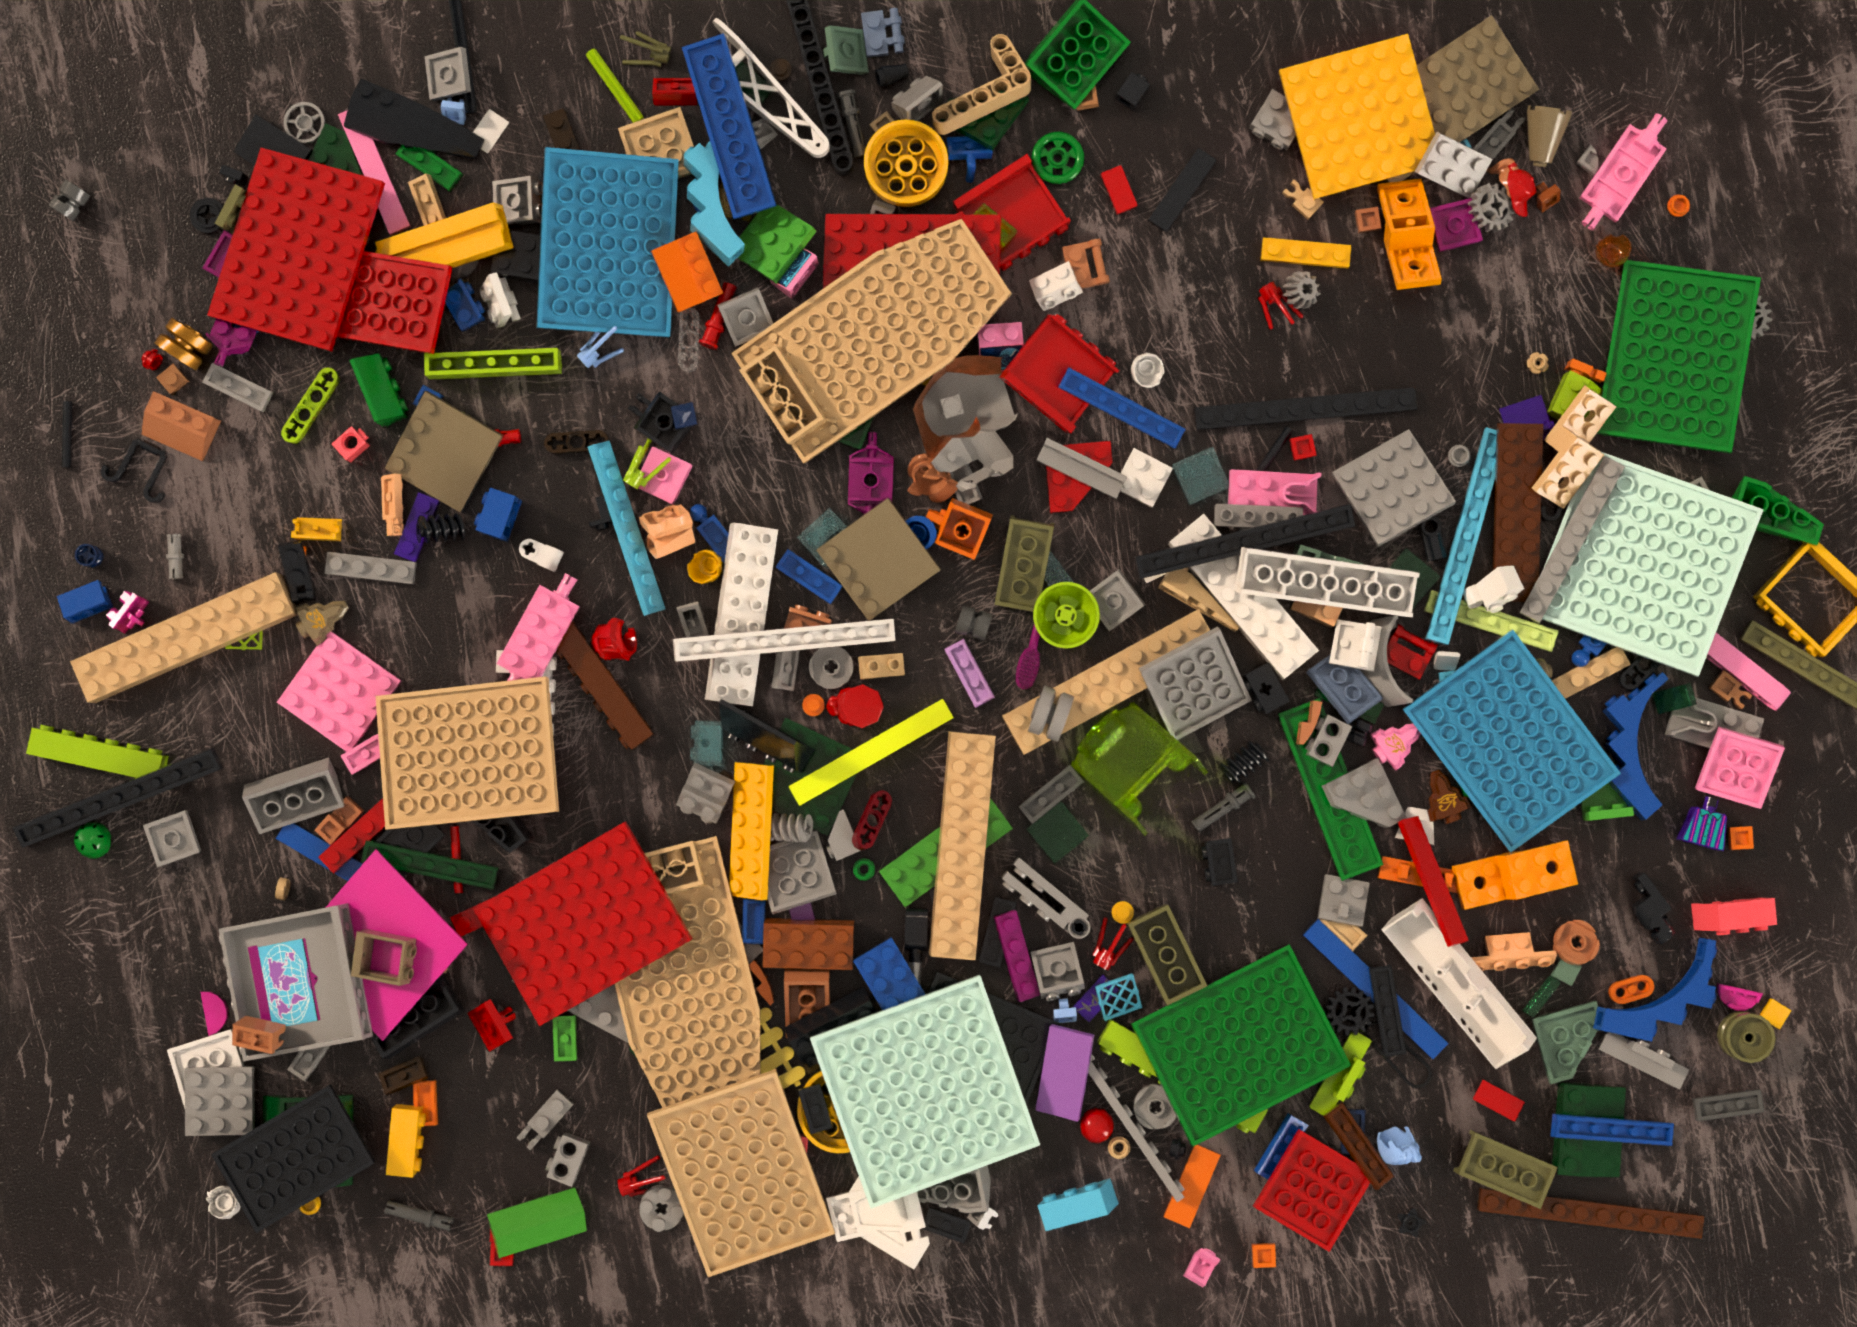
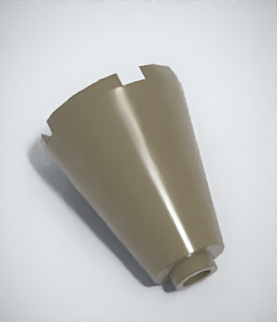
M1528 105L1529 161H1533V166L1546 168L1547 163L1552 164L1571 119L1572 111L1566 110V114H1564L1559 108L1535 106V110H1533L1534 107Z

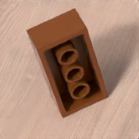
M765 918L763 968L853 970L854 920Z

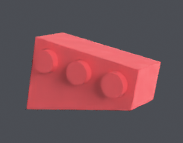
M1750 898L1727 902L1715 901L1709 904H1691L1694 930L1716 931V935H1728L1730 930H1735V933L1749 932V928L1754 927V931L1768 930V926L1777 925L1775 898Z

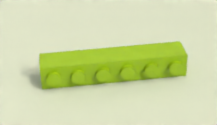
M558 348L424 353L425 376L430 380L562 374L561 351Z
M42 724L40 728L31 729L26 754L135 778L167 766L169 757L162 755V750L149 748L148 751L140 750V745L127 743V747L120 746L119 741L105 739V742L97 741L98 736L84 734L83 737L75 736V731L62 729L61 733L55 732L54 727Z

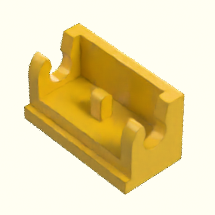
M299 517L293 519V524H295V530L291 531V538L341 542L342 519Z

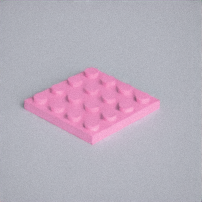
M330 632L327 634V639L319 646H316L277 703L347 752L356 747L376 719L375 696L393 694L402 680L337 634Z

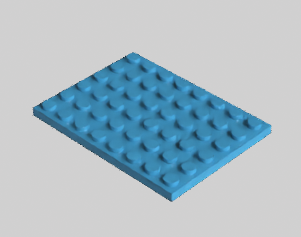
M545 147L537 328L607 333L614 326H617V330L613 334L670 337L672 298L651 250L675 240L679 159Z
M1513 629L1418 697L1413 703L1403 708L1404 712L1510 853L1621 774Z

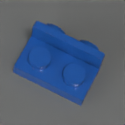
M459 278L457 280L458 283L448 288L445 303L460 330L464 332L486 320L483 316V313L486 311L479 300H474L472 294L475 291L469 281L464 282L462 278Z

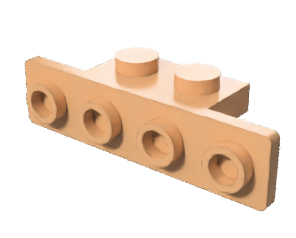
M1530 932L1485 936L1484 942L1487 956L1471 958L1482 971H1503L1507 968L1548 967L1554 964L1557 953L1555 950L1534 952Z

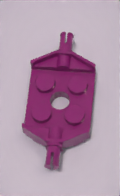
M216 319L210 335L208 333L205 334L218 348V355L214 364L223 367L227 355L243 354L249 351L257 330L243 326L233 328L232 323Z
M868 432V445H866V448L849 456L848 506L862 514H866L888 497L892 502L894 457L878 448L876 432H873V441L872 432ZM873 474L876 476L877 483L874 486H867L864 479L867 475Z

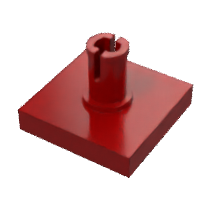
M491 999L467 1013L489 1052L513 1038L505 1024L516 1018L515 1013L505 1017V1015L513 1011L511 1007H506L498 1013Z

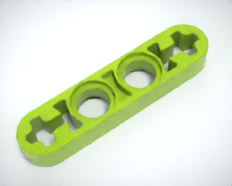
M328 367L323 368L318 373L282 428L281 435L285 441L296 444L303 439L338 386L340 376L337 371ZM331 373H333V382L328 381L325 385V387L328 388L327 392L323 388L317 386L319 383L321 385H324V383L326 382V379L324 378L325 374L330 375ZM318 390L321 391L323 395L320 402H313L311 399L312 393ZM303 409L310 411V418L306 421H301L299 418V413ZM294 420L304 425L303 428L298 426L295 430V433L297 434L296 438L291 437L289 439L290 434L287 433L288 430H294L297 426L293 423Z

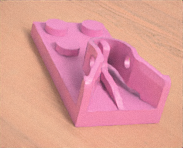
M1231 469L1229 470L1228 504L1302 507L1303 515L1317 512V479L1321 477V473L1300 474Z

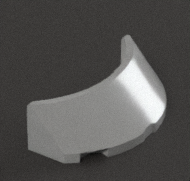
M1398 615L1370 621L1375 626L1382 627L1374 672L1360 669L1383 697L1380 702L1386 707L1413 703V698L1409 697V692L1402 691L1395 682L1387 660L1388 638L1391 630L1397 627L1396 620Z

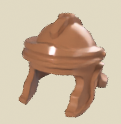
M919 454L910 461L908 475L914 482L908 488L910 494L915 496L927 495L932 502L939 503L947 500L957 491L956 485L958 482L951 479L949 472L937 471L932 463H929L927 454Z

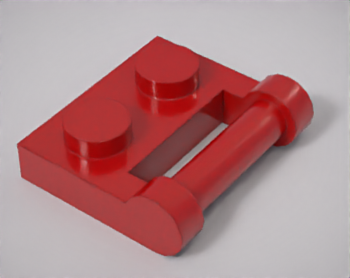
M1398 624L1387 644L1388 664L1420 680L1438 644L1434 642L1429 643L1404 630V627ZM1401 637L1426 651L1421 656L1396 642Z

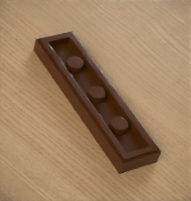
M1343 1102L1338 1103L1323 1115L1375 1190H1379L1394 1177Z

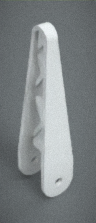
M715 18L712 21L714 26L721 34L724 33L726 39L738 49L732 56L735 67L744 58L747 59L752 83L739 82L741 87L754 90L756 102L743 92L746 105L813 157L821 158L827 155L830 149L827 137L743 41L721 20ZM753 66L771 86L756 83ZM758 89L778 92L787 103L790 118L772 116L762 108ZM793 110L801 117L802 120L794 119ZM782 123L791 124L792 131ZM796 125L810 127L813 140L799 138Z

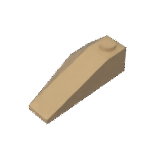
M1188 567L1165 574L1158 587L1160 590L1195 610L1199 609L1200 613L1234 632L1238 630L1239 626L1200 582L1188 572Z

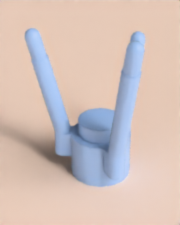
M614 326L592 346V343L600 334V332H595L580 349L581 352L577 354V357L587 368L591 365L596 368L602 362L624 351L623 348H620L598 359L600 354L597 352V349L617 330V326Z

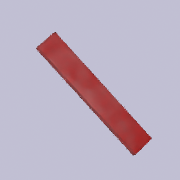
M1419 816L1397 822L1447 947L1469 941Z

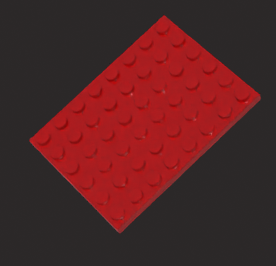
M260 148L245 195L246 199L242 204L207 316L332 352L385 183L367 176Z
M626 821L473 909L539 1026L693 939Z

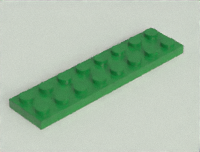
M1307 702L1277 715L1341 881L1380 867L1383 865L1367 820L1351 815L1350 812L1332 807L1322 788V785L1348 772L1341 752L1333 767H1329L1306 756L1307 750L1305 746L1308 740L1304 745L1296 744L1298 723L1308 722L1310 702ZM1323 705L1321 706L1319 718H1324L1326 715ZM1329 724L1326 728V731L1328 735L1334 736L1331 726ZM1316 729L1313 730L1310 737L1314 738L1317 732ZM1320 743L1317 746L1316 751L1318 755L1324 756L1327 753L1326 745Z

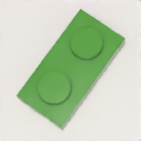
M560 1015L553 1018L554 1061L578 1060L576 1015Z

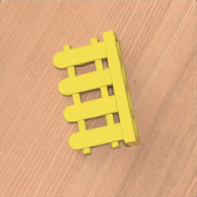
M769 1008L760 1009V1025L765 1033L761 1034V1050L772 1044L776 1052L761 1060V1074L783 1064L787 1072L779 1076L783 1089L792 1084L797 1087L801 1085L799 1080L805 1076V1070L801 1066L791 1067L788 1060L793 1058L794 1050L788 1046L780 1048L777 1041L783 1037V1031L779 1027L769 1029L766 1021L771 1019L772 1012Z

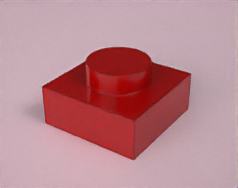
M1312 434L1289 439L1294 461L1317 456Z

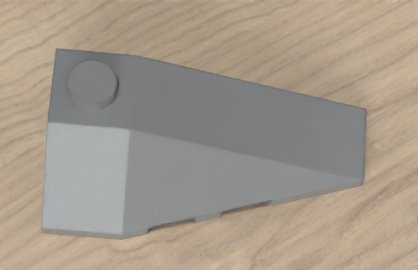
M988 1165L917 1191L919 1201L922 1203L938 1204L939 1207L959 1209V1212L964 1213L987 1212L989 1210L991 1184Z

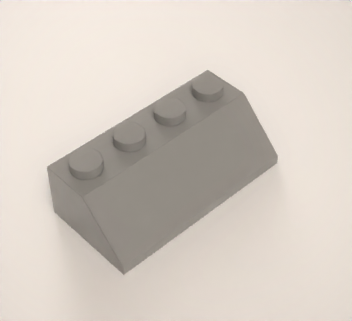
M329 757L245 784L242 795L259 834L342 808L345 805L338 776Z

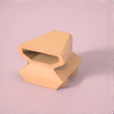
M681 504L667 506L663 510L648 512L639 517L640 525L649 533L646 537V548L655 559L695 543L691 516Z

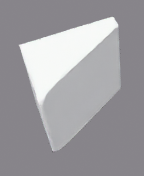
M1435 652L1433 669L1455 670L1460 654L1458 652Z

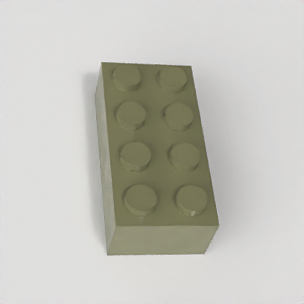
M1164 904L1126 923L1166 1005H1170L1207 987L1168 904Z

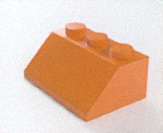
M696 231L651 250L677 312L723 294Z

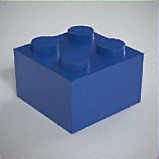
M490 488L489 492H485L483 495L482 504L484 506L482 512L478 513L475 518L474 525L477 526L475 530L484 535L508 542L522 500L514 495Z

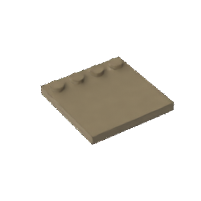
M425 391L385 469L393 474H401L403 480L461 513L464 511L504 435L434 394Z
M889 497L816 549L868 621L941 570Z

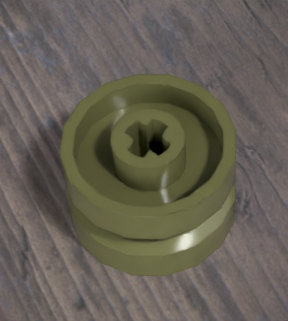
M1745 1011L1732 1012L1724 1017L1719 1024L1717 1032L1718 1043L1723 1052L1731 1058L1748 1063L1760 1062L1768 1057L1774 1049L1776 1040L1774 1029L1768 1020L1761 1015Z

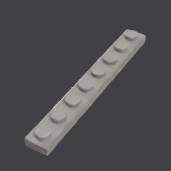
M1606 456L1604 457L1524 603L1520 614L1540 624L1624 470V465Z
M1091 1053L1089 1075L1176 1202H1179L1184 1198L1181 1192L1185 1189L1178 1179L1173 1181L1168 1173L1172 1170L1165 1160L1160 1162L1156 1154L1159 1151L1152 1141L1147 1143L1143 1136L1146 1132L1139 1122L1137 1124L1133 1123L1130 1118L1133 1116V1113L1127 1104L1123 1106L1117 1099L1120 1097V1094L1113 1085L1111 1087L1107 1085L1105 1079L1108 1077L1101 1067L1096 1068L1092 1061L1095 1058Z

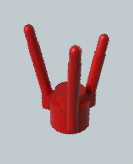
M1274 282L1262 287L1259 290L1261 296L1258 299L1262 304L1269 329H1273L1267 302L1269 305L1276 302L1290 324L1293 325L1295 323L1280 300L1282 298L1287 304L1288 298L1282 296L1284 293L1281 288L1277 287ZM1287 304L1299 318H1303V314L1298 309L1293 308V304Z
M1105 917L1101 925L1096 948L1092 955L1095 956L1093 963L1109 970L1111 965H1115L1118 958L1134 939L1130 937L1116 954L1113 952L1127 927L1126 924H1123L1109 949L1103 947L1100 950L1108 921Z
M656 1156L635 1169L623 1173V1178L618 1179V1188L622 1196L643 1195L648 1189L638 1190L640 1186L665 1179L664 1175L638 1181L636 1176L632 1177L634 1174L658 1161L660 1156Z

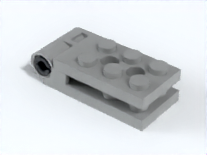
M1017 857L1012 863L1016 866L1014 871L1023 879L1027 876L1032 879L1031 885L1040 893H1043L1044 890L1063 905L1062 909L1059 912L1055 911L1007 870L1001 876L1004 880L1002 885L1012 893L1015 890L1021 894L1020 900L1029 907L1035 905L1039 909L1037 914L1047 922L1052 919L1076 939L1086 937L1090 932V923L1086 919L1089 915L1022 859ZM1081 923V929L1076 930L1075 924Z

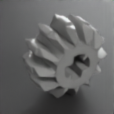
M1307 271L1294 272L1292 276H1288L1286 278L1287 284L1282 286L1286 289V293L1282 296L1288 297L1287 304H1293V308L1306 309L1311 304H1315L1317 302L1316 297L1321 294L1317 291L1320 284L1315 283L1316 276H1310V272Z

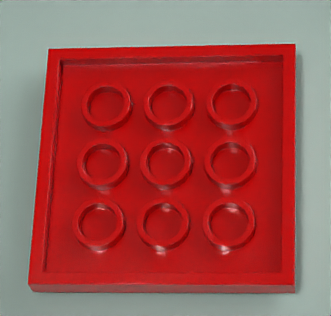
M1298 1129L1253 1207L1330 1252L1370 1182L1356 1162Z

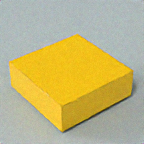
M1770 998L1760 1015L1768 1020L1773 1027L1780 1030L1791 1010Z

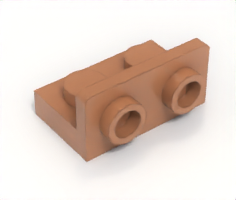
M796 605L795 608H789L784 629L829 625L833 623V620L829 619V614L817 611L815 615L808 612L809 608Z

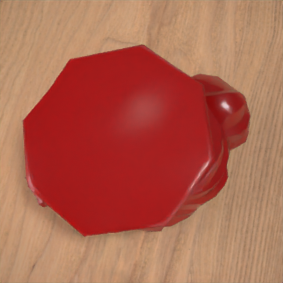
M863 684L840 690L837 696L829 698L826 705L828 713L831 716H837L841 723L859 728H864L878 722L884 707L879 692Z

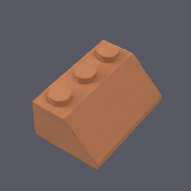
M153 391L144 411L141 435L203 461L221 421Z

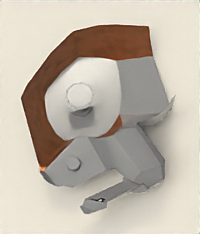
M972 355L955 358L949 365L933 375L913 408L928 461L932 463L937 471L951 473L977 459L983 464L982 469L959 480L956 487L960 491L976 488V483L990 476H1002L1013 468V454L996 433L997 430L1009 426L1018 415V413L1014 415L1004 381L999 378L1001 375L1002 357Z

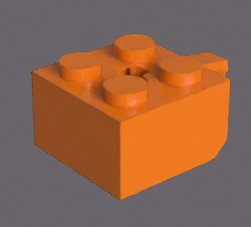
M952 498L947 510L941 509L938 512L929 509L926 518L936 523L935 528L939 529L935 540L936 544L975 560L993 514ZM962 525L967 526L965 533L960 531Z

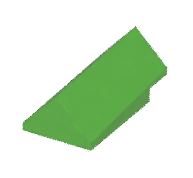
M575 1187L487 1214L498 1258L587 1231L585 1212Z

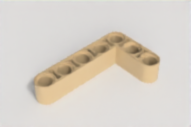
M995 35L990 42L991 57L1002 76L935 108L932 112L933 128L938 134H948L1030 93V72L1006 35Z

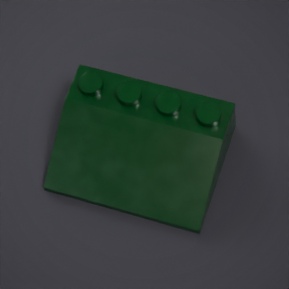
M1558 1082L1556 1114L1624 1119L1626 1087ZM1554 1137L1552 1165L1558 1167L1556 1171L1558 1175L1620 1177L1622 1142Z

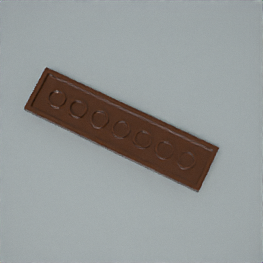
M1497 423L1493 570L1497 567L1514 566L1524 587L1517 594L1518 597L1510 602H1526L1539 578L1541 495L1535 492L1532 487L1542 475L1543 424Z

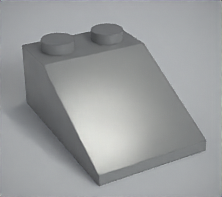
M925 76L923 79L919 77L910 84L911 88L906 92L900 91L893 97L891 104L892 109L901 120L918 121L942 103L943 84L928 76Z

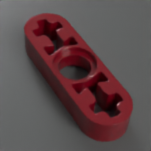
M880 790L870 796L852 836V843L856 849L866 850L873 846L892 804L891 795L887 791ZM882 797L884 804L878 807L879 800L877 798ZM869 814L876 817L877 823L875 826H871L868 823L867 817ZM866 834L865 840L867 841V843L862 844V839L860 838V836Z

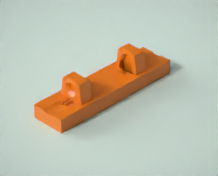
M1381 856L1383 865L1379 867L1377 878L1423 887L1414 862ZM1439 867L1441 873L1444 874V880L1449 892L1458 893L1452 869Z

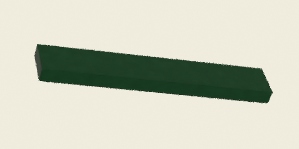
M370 840L365 841L361 863H364L377 849L396 870L493 890L495 888L499 867Z

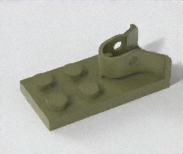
M1011 515L994 605L1034 611L1035 603L1043 589L1055 523H1040L1019 519Z
M1470 1129L1471 1139L1460 1166L1455 1167L1453 1171L1463 1177L1541 1209L1558 1167Z

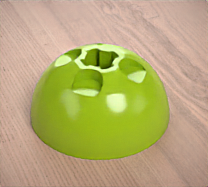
M1060 582L1046 588L1038 597L1033 611L1034 624L1040 636L1049 644L1059 648H1074L1087 642L1095 633L1100 618L1099 606L1093 594L1082 585L1073 582Z

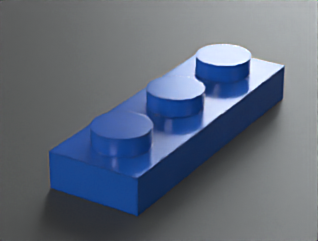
M789 549L786 550L775 567L830 605L843 587L840 583Z
M1287 1113L1254 1171L1269 1179L1298 1129L1305 1132L1309 1125Z

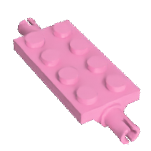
M1656 113L1647 128L1639 130L1631 124L1626 128L1579 197V199L1592 207L1586 218L1582 221L1583 226L1586 227L1590 223L1588 229L1594 230L1603 215L1615 223L1619 220L1666 151V148L1657 141V135L1667 123L1665 117L1659 121L1662 115Z
M565 573L557 590L553 592L539 585L496 663L509 670L510 676L507 681L542 677L580 606L569 601L570 598H568L577 579Z

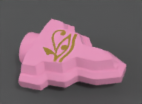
M1413 723L1406 724L1400 729L1394 727L1385 731L1378 729L1370 734L1376 745L1372 751L1382 764L1387 761L1396 771L1405 763L1404 758L1410 753L1411 744L1418 740L1421 733Z

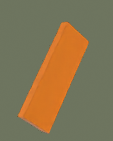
M1200 1145L1192 1147L1179 1178V1182L1185 1189L1181 1192L1184 1198L1176 1202L1172 1196L1164 1218L1185 1227H1191L1221 1156L1219 1153Z

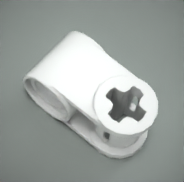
M525 539L519 546V552L524 558L553 572H556L564 554L561 550L547 544L544 545L533 539ZM531 544H533L535 552H530L529 555H527L528 551L525 550L526 545L531 546Z

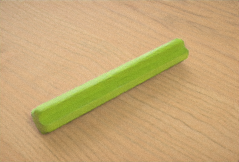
M591 49L588 51L586 57L632 122L643 120V115L597 50Z

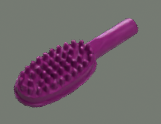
M1035 624L1033 625L1029 646L1022 652L1017 664L1016 684L1021 689L1032 687L1039 671L1040 654L1037 647L1040 634Z

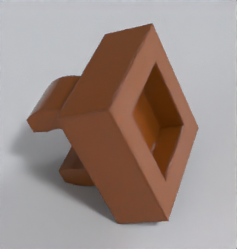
M1544 182L1536 186L1538 190L1535 193L1537 195V208L1541 213L1560 201L1561 190L1556 184L1550 188Z

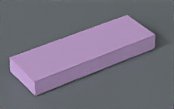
M964 639L944 649L975 708L995 698Z

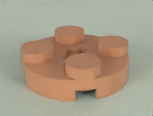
M1573 920L1564 923L1556 930L1553 939V951L1555 950L1564 962L1579 966L1594 959L1599 951L1600 943L1595 935V929L1589 923L1582 920ZM1578 937L1581 947L1577 946L1575 948L1572 939L1574 940Z

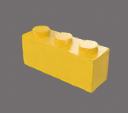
M396 1104L392 1108L386 1175L413 1178L417 1171H420L422 1158H418L419 1149H422L424 1136L421 1135V1127H424L426 1114L423 1113L422 1106L415 1107L412 1105Z

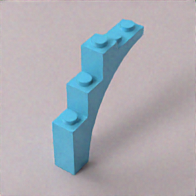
M709 141L706 147L699 143L695 147L691 146L684 153L683 166L697 178L692 180L687 186V199L700 210L690 220V231L692 233L696 231L700 240L727 266H730L744 252L745 244L733 231L724 215L718 190L720 172L711 143Z

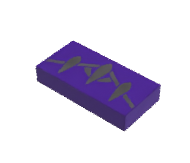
M1103 974L1072 1006L1073 1008L1076 1007V1011L1088 1022L1101 1010L1095 986L1110 981ZM1109 985V986H1107V987H1104V988L1107 989V990H1109L1110 987H1111V985ZM1116 986L1112 990L1115 994L1119 991ZM1101 990L1100 996L1104 1000L1107 993ZM1110 995L1106 1002H1109L1113 996Z

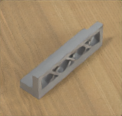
M1046 438L1036 460L1114 499H1117L1127 479V476L1049 438Z

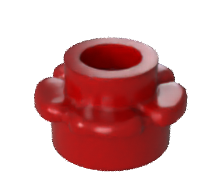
M156 349L146 351L142 356V366L151 370L158 369L163 360L162 355Z

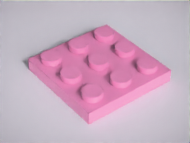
M1718 726L1695 788L1698 791L1761 809L1785 748L1780 744Z

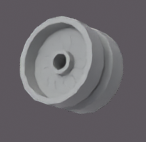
M1044 685L1040 697L1035 702L1028 732L1040 735L1047 723L1049 724L1046 732L1047 739L1058 742L1069 715L1074 696L1063 692L1060 694L1057 703L1054 704L1055 689Z

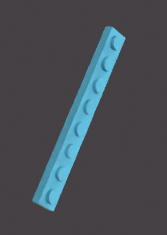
M605 441L588 446L643 615L646 616L665 610L610 441Z

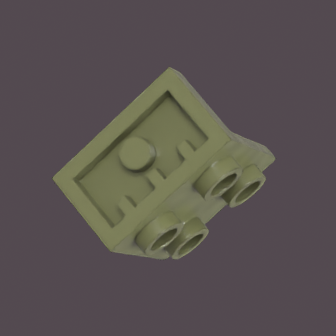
M234 185L214 224L233 235L247 191Z

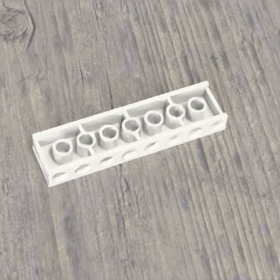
M1241 547L1235 592L1413 618L1412 608L1417 577L1419 578L1420 573Z

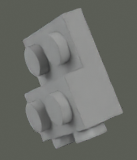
M1272 89L1249 129L1252 130L1256 137L1266 138L1271 141V145L1275 148L1287 151L1296 133L1286 97Z
M533 176L492 181L493 202L503 205L508 225L541 223L542 204L540 195L543 194V184L540 182V179Z
M694 763L676 805L680 807L683 813H694L700 816L701 820L705 823L713 822L717 824L735 781L698 763Z
M1074 942L1030 952L1041 999L1046 998L1047 1001H1054L1059 999L1061 994L1068 993V996H1075L1080 994L1082 989H1085Z

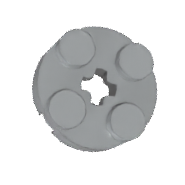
M840 646L819 648L814 652L809 662L811 677L818 685L826 689L842 687L850 680L853 674V660L848 652ZM829 661H833L835 665H838V669H834V673L825 670V665H828Z
M1150 1084L1143 1087L1136 1094L1133 1110L1135 1117L1141 1125L1148 1129H1163L1174 1122L1177 1116L1161 1085ZM1151 1102H1161L1159 1105L1161 1111H1150L1152 1108Z
M655 1185L649 1188L641 1198L640 1217L654 1231L661 1232L675 1227L684 1215L676 1191L671 1186ZM657 1204H667L666 1212H657Z

